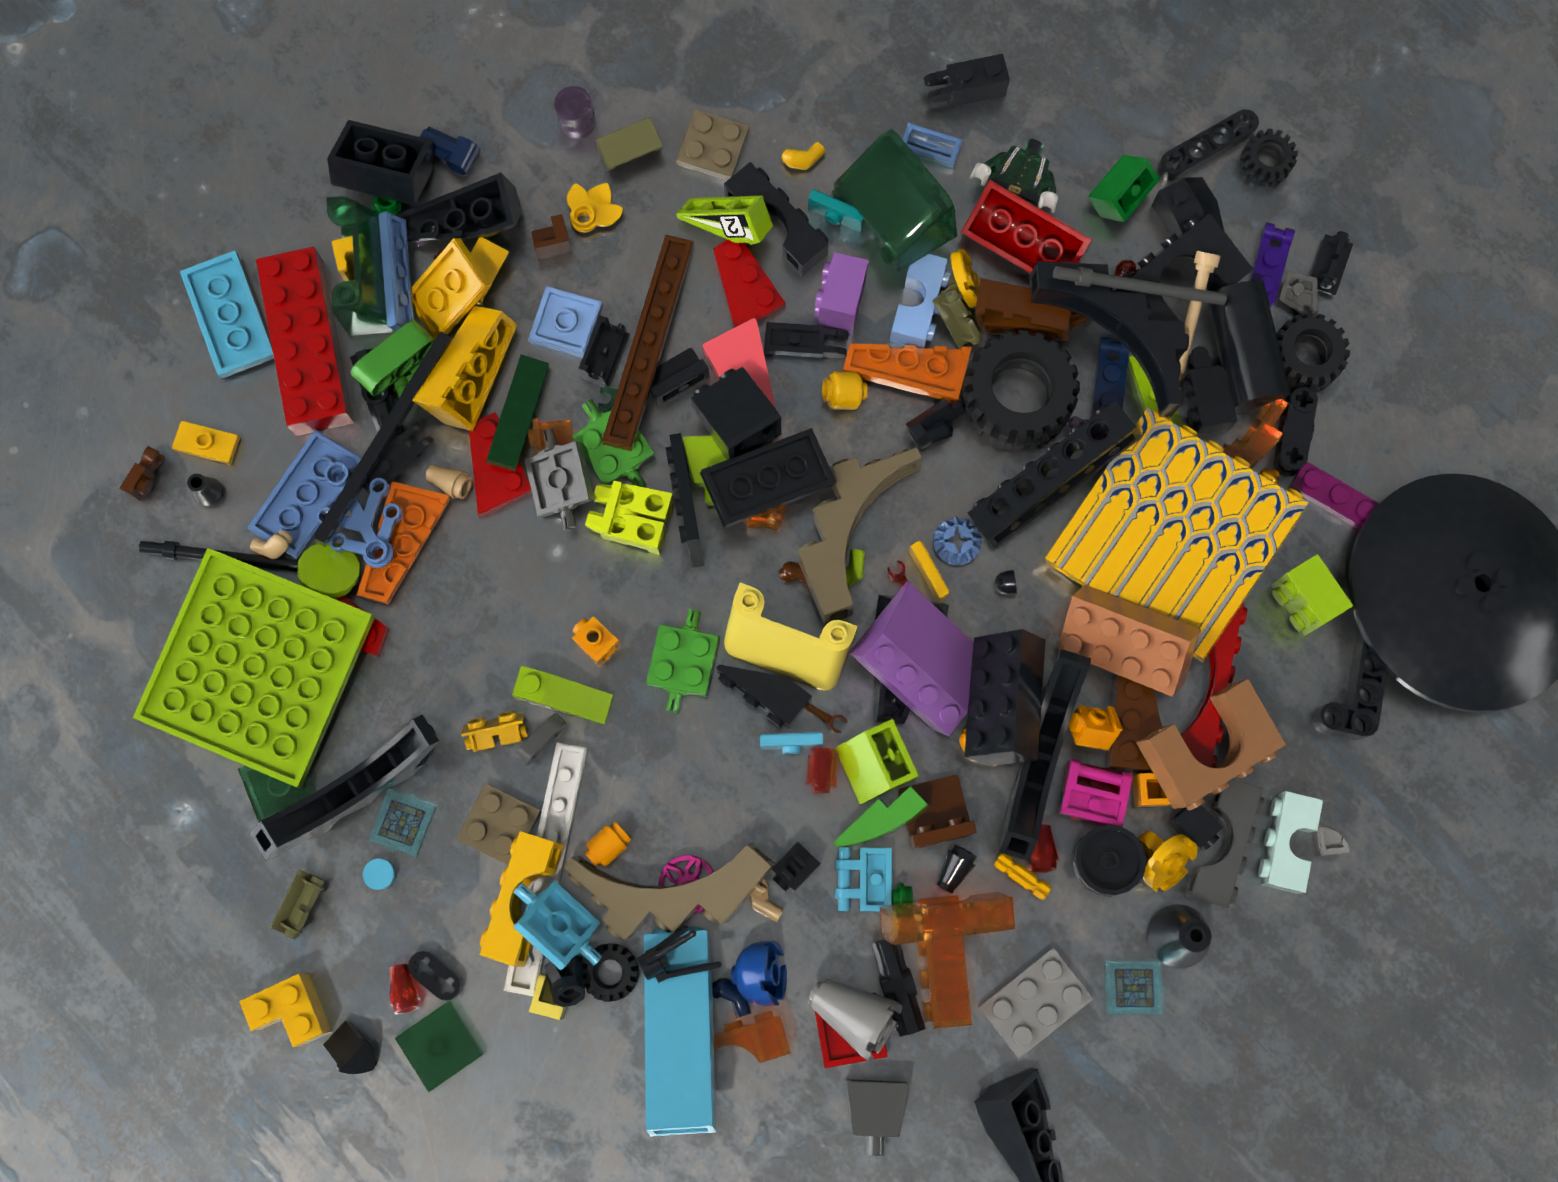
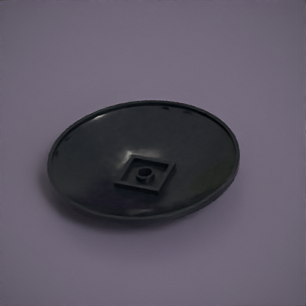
M1439 474L1415 480L1388 495L1374 508L1360 528L1354 542L1349 565V592L1359 630L1369 649L1390 675L1410 691L1432 703L1466 712H1493L1523 704L1540 695L1558 680V530L1539 508L1521 494L1505 485L1490 479L1466 474ZM1476 577L1481 578L1485 582V592H1481L1476 588Z

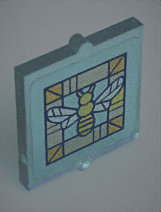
M388 789L368 841L388 847L390 852L399 851L417 858L437 806L418 800L413 794L407 796Z
M1105 961L1106 985L1103 986V990L1106 991L1107 1015H1163L1162 991L1165 990V986L1162 985L1161 961Z

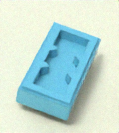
M821 732L760 735L761 750L782 749V754H800L801 748H822L823 735Z

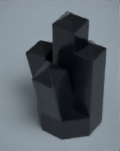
M943 399L907 422L906 428L918 447L923 450L933 443L952 437L953 427L949 423L966 413L965 404L959 400L951 403Z
M579 955L573 957L562 970L558 969L550 960L545 964L544 968L547 973L554 1004L560 1007L573 1006L585 998L582 957Z

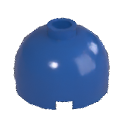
M774 940L760 941L749 945L741 951L736 964L732 966V983L737 986V990L746 1001L759 1006H778L780 1003L777 1000L784 998L787 985L786 965L780 967L778 956H783L784 953L778 942Z

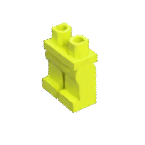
M613 481L612 485L597 484L594 491V502L606 504L605 512L602 514L589 511L585 523L586 527L596 533H600L604 540L631 545L648 550L650 553L661 555L667 533L666 526H669L675 504L673 493L623 484L617 481Z

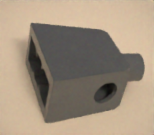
M846 1079L853 1134L856 1136H866V1155L885 1156V1138L900 1136L909 1083L907 1081Z

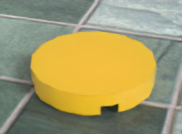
M962 248L951 253V265L963 299L970 308L976 307L980 278L971 267L973 265L971 257Z

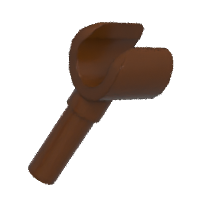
M810 703L805 709L826 722L828 730L832 733H841V731L833 727V720L835 718L843 723H847V719L843 715L832 716Z

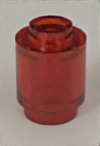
M811 748V755H808L806 786L812 787V793L830 794V789L837 788L839 758L836 757L835 749Z

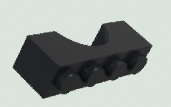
M749 162L724 183L725 196H763L768 213L776 217L784 225L787 232V237L783 243V257L801 276H804L828 255L829 240L819 228L815 230L808 223L807 215L800 208L795 209L789 203V197L781 188L778 187L776 189L769 182V176L761 167L756 168Z

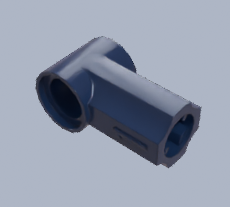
M430 126L424 129L420 135L422 138L433 141L435 159L444 162L449 169L462 176H466L481 151L476 143L465 137L458 136L456 139Z

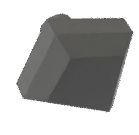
M1288 271L1279 300L1303 316L1306 313H1313V317L1316 318L1318 316L1317 278Z

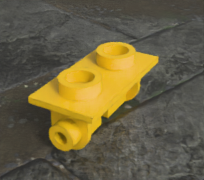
M506 711L497 715L498 718L485 720L484 717L469 720L467 725L463 726L461 732L462 737L469 735L468 738H464L466 749H472L473 752L493 748L495 747L493 737L495 735H499L501 746L523 741V738L528 737L526 725L520 726L524 720V712L516 714V711Z

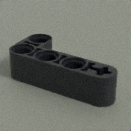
M1359 629L1355 637L1345 704L1330 702L1317 708L1311 717L1312 724L1317 731L1352 740H1360L1371 736L1378 730L1387 678V670L1376 659L1372 651L1367 649L1369 647ZM1365 658L1373 661L1375 665L1374 672L1369 671L1365 667ZM1361 687L1368 690L1370 694L1369 702L1361 698ZM1325 711H1330L1334 715V725H1330L1325 721ZM1356 717H1359L1364 721V732H1361L1356 728Z

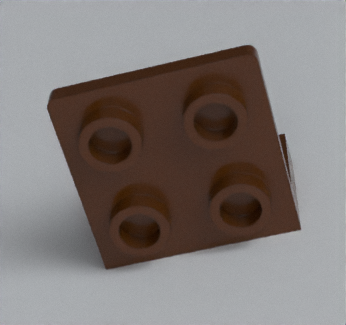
M958 775L911 785L930 805L917 818L906 824L913 850L972 836L977 833L974 820L970 821ZM910 786L900 788L898 790L899 796Z

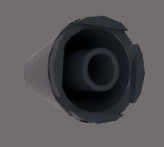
M1181 904L1170 905L1160 909L1150 921L1147 935L1148 944L1152 954L1161 963L1173 968H1188L1198 964L1206 956L1211 944V930L1203 915L1194 908Z

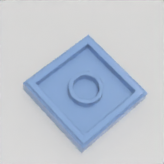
M546 286L528 337L529 343L583 358L601 313L602 301Z

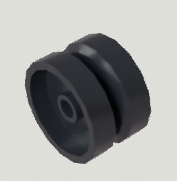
M1105 825L1094 828L1079 839L1073 850L1071 865L1075 878L1085 890L1097 896L1112 897L1130 891L1140 882L1145 872L1146 855L1142 843L1134 833L1121 826ZM1108 855L1109 859H1114L1115 864L1110 867L1104 863V857Z

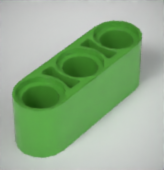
M412 320L362 357L353 366L351 375L371 395L376 396L420 363L435 339L416 321Z

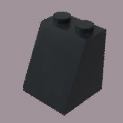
M743 366L736 371L735 369H730L724 372L719 377V381L711 386L705 384L699 387L693 393L694 396L691 397L693 409L726 460L760 448L782 435L780 414Z

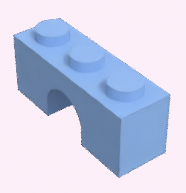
M916 250L913 251L904 288L920 293L923 302L914 307L898 305L890 335L891 342L902 345H917V348H924L926 340L932 342L936 324L931 323L933 314L939 315L932 300L939 295L941 287L947 288L951 270L946 269L947 258Z

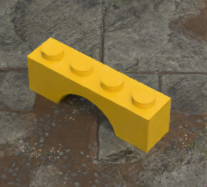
M519 831L518 837L511 844L510 854L512 856L509 865L504 869L500 878V885L502 887L499 896L493 901L490 909V916L492 917L488 929L483 932L480 939V947L482 948L479 955L511 966L525 967L532 944L513 927L521 918V899L513 892L522 882L528 888L539 878L555 875L564 847L563 844Z

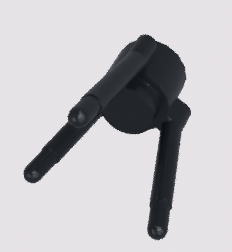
M686 925L637 957L646 979L650 980L656 977L658 983L668 978L720 968L722 963L718 961L671 971L665 970V968L670 966L666 954L696 936V931L694 930L683 935L689 930V927Z

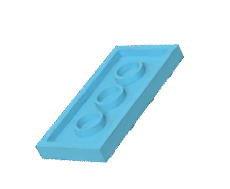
M236 250L180 271L217 375L221 379L274 359L271 339Z

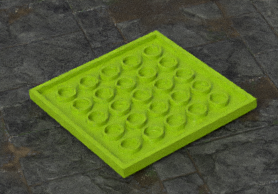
M207 548L133 718L294 787L302 788L375 619V615Z

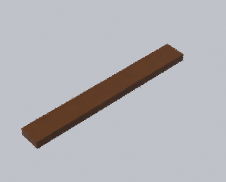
M665 235L604 432L603 445L627 451L633 450L694 248V241Z

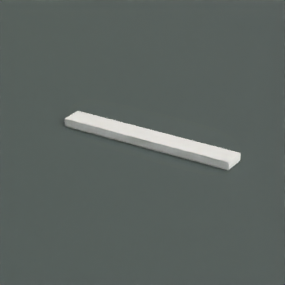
M556 742L537 836L563 844L564 847L555 875L539 878L528 887L535 895L543 892L553 880L560 884L588 751L585 747ZM522 901L520 911L521 917L524 915V911L527 906V904L524 901ZM533 945L531 946L525 967L509 965L503 991L528 996L534 995L539 974H541L544 955Z

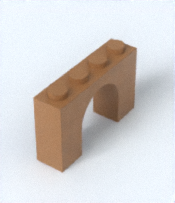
M1249 679L1234 682L1209 697L1228 730L1230 740L1227 756L1216 768L1207 767L1194 758L1175 724L1160 727L1136 742L1174 809L1186 807L1187 810H1192L1205 802L1204 796L1209 793L1215 795L1229 787L1228 781L1234 777L1241 779L1254 771L1253 765L1258 762L1264 764L1278 756L1276 751L1286 745Z

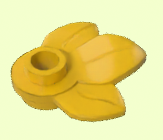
M575 183L567 194V203L571 209L569 216L570 224L578 232L587 233L595 229L596 226L609 227L622 216L623 207L611 204V191L608 183L597 185L587 192L582 186ZM583 216L590 218L589 221L584 223L579 220Z

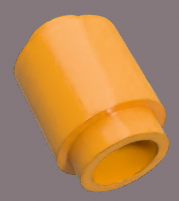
M615 821L610 826L608 824L605 825L585 843L588 848L585 855L596 867L599 864L607 867L628 848L626 844L632 839Z

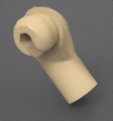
M280 530L268 541L259 538L253 539L250 549L254 553L271 559H277L289 548L293 538L288 531Z
M763 879L749 896L751 907L760 914L777 922L784 908L770 901L769 885Z

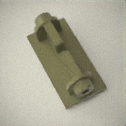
M955 283L951 284L932 302L958 348H961L967 342L976 345L982 341L981 335L983 332L963 299Z
M298 869L270 928L282 932L285 936L294 940L298 935H301V929L320 891L324 890L322 886L325 880Z

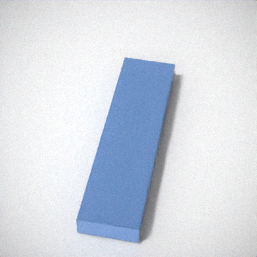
M386 211L379 214L387 327L397 331L406 323L414 320L407 229L405 219Z

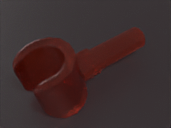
M897 560V565L902 572L893 574L888 567V577L892 582H899L901 586H904L909 581L906 578L905 565L902 561Z

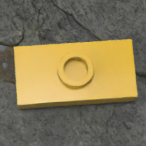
M181 421L172 449L176 452L232 466L241 438L236 434Z

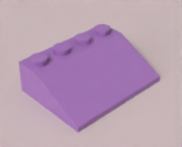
M907 581L849 653L931 729L949 736L968 713L973 642L918 589Z

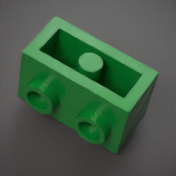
M1122 155L1088 195V198L1100 217L1125 222L1160 179L1147 158Z

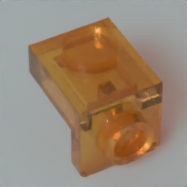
M539 418L532 419L533 428L528 429L530 446H535L538 453L545 449L541 431H545V429H554L557 445H565L574 441L571 419L541 423Z

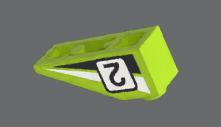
M763 196L689 198L676 213L678 219L734 243H760L773 227Z
M525 666L520 667L512 696L520 702L604 725L614 696L613 694Z

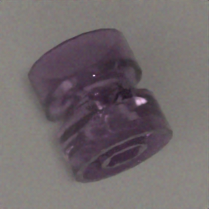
M569 86L559 91L555 97L554 106L562 132L570 138L580 139L587 137L592 133L596 125V117L590 94L579 86Z

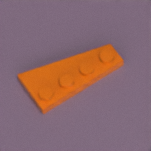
M850 343L843 371L857 372L862 380L941 400L945 399L953 403L959 399L972 347L947 349V346L917 348V345H905L904 348L889 347L888 344Z

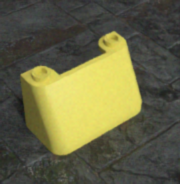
M740 582L734 596L725 633L724 646L726 652L735 659L788 677L822 691L833 689L840 680L854 643L858 626L842 620H833L825 625L820 638L814 637L761 617L765 604L762 593L758 589Z

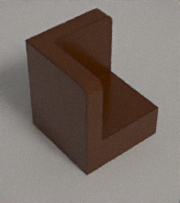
M562 214L551 216L553 226L532 231L533 246L538 260L572 252Z

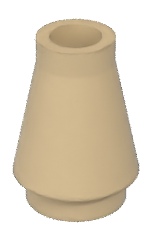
M432 464L426 472V480L433 483L453 499H464L471 491L473 479L468 476L466 471Z

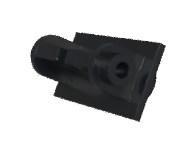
M1339 231L1334 236L1325 234L1311 273V277L1317 278L1318 291L1332 296H1336L1353 243H1350L1348 238L1349 234Z

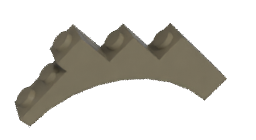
M918 448L899 450L892 457L883 460H871L864 467L860 466L857 457L850 460L841 459L830 466L836 480V484L832 486L837 500H825L818 504L816 508H813V521L822 542L812 541L798 550V563L824 626L830 621L841 620L853 615V602L847 585L845 564L847 549L854 529L866 509L882 492L899 480L921 470L922 457Z
M751 843L746 845L729 863L709 876L693 882L672 886H647L620 880L597 869L580 855L572 857L564 868L569 872L568 877L574 884L581 888L585 886L592 893L591 898L596 904L602 908L608 907L610 909L602 918L608 924L606 929L614 937L627 940L636 934L651 914L655 916L654 921L659 927L667 932L671 930L673 933L682 928L699 906L704 908L702 913L715 924L717 922L720 924L728 922L776 863L755 844Z

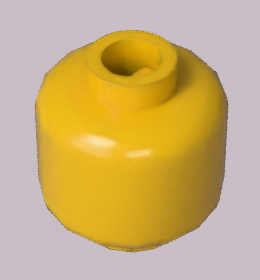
M833 371L829 374L828 378L823 380L822 399L824 402H827L831 409L855 410L860 406L862 400L867 398V384L862 381L861 376L857 372Z

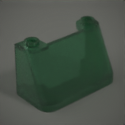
M893 129L881 134L834 182L833 197L855 207L880 238L882 248L879 249L881 258L887 265L891 263L897 272L957 237L955 208L950 196Z
M348 197L326 198L329 219L333 224L341 226L343 238L353 237L355 281L341 282L334 287L331 295L333 314L349 336L395 332L396 330L387 327L379 227L380 213Z

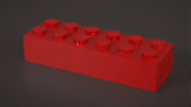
M314 246L256 259L287 427L296 436L312 433L315 429L321 431L353 424L354 418L323 259Z

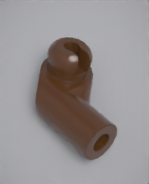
M790 561L783 564V567L779 570L780 579L786 583L793 579L800 580L811 594L799 563Z

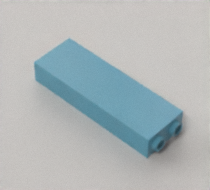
M689 927V930L683 935L694 930L696 931V936L666 954L670 966L665 968V970L671 971L712 963L711 938L708 931L703 930L701 927ZM656 929L652 931V934H644V953L669 937L673 932L671 930L667 932L663 929ZM712 969L668 978L658 983L656 977L647 980L644 975L646 1131L650 1136L716 1132Z

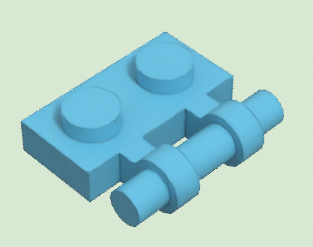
M838 848V860H835V870H838V889H835V898L838 899V911H850V899H860L859 912H892V848H860V860H851V848ZM850 870H860V889H850Z

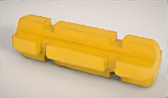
M1001 853L994 862V866L1003 873L1006 871L1008 877L1026 890L1031 889L1033 891L1032 894L1039 899H1045L1052 889L1050 884L1043 879H1037L1038 876L1019 862H1013L1011 856Z

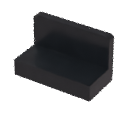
M689 348L657 367L650 393L660 407L710 378L709 368L703 358L699 360L694 350Z

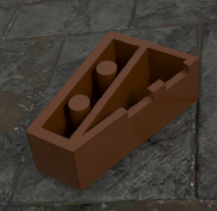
M980 278L975 313L983 334L1001 335L1002 332L1010 330L1012 335H1017L1019 329L1028 330V335L1035 336L1036 332L1045 334L1043 339L1070 341L1074 312L1051 305L1031 303V292L1028 287Z
M1116 675L1112 678L1110 706L1115 708L1123 730L1110 749L1106 750L1105 768L1138 774L1153 773L1136 744L1137 741L1162 727L1153 689Z

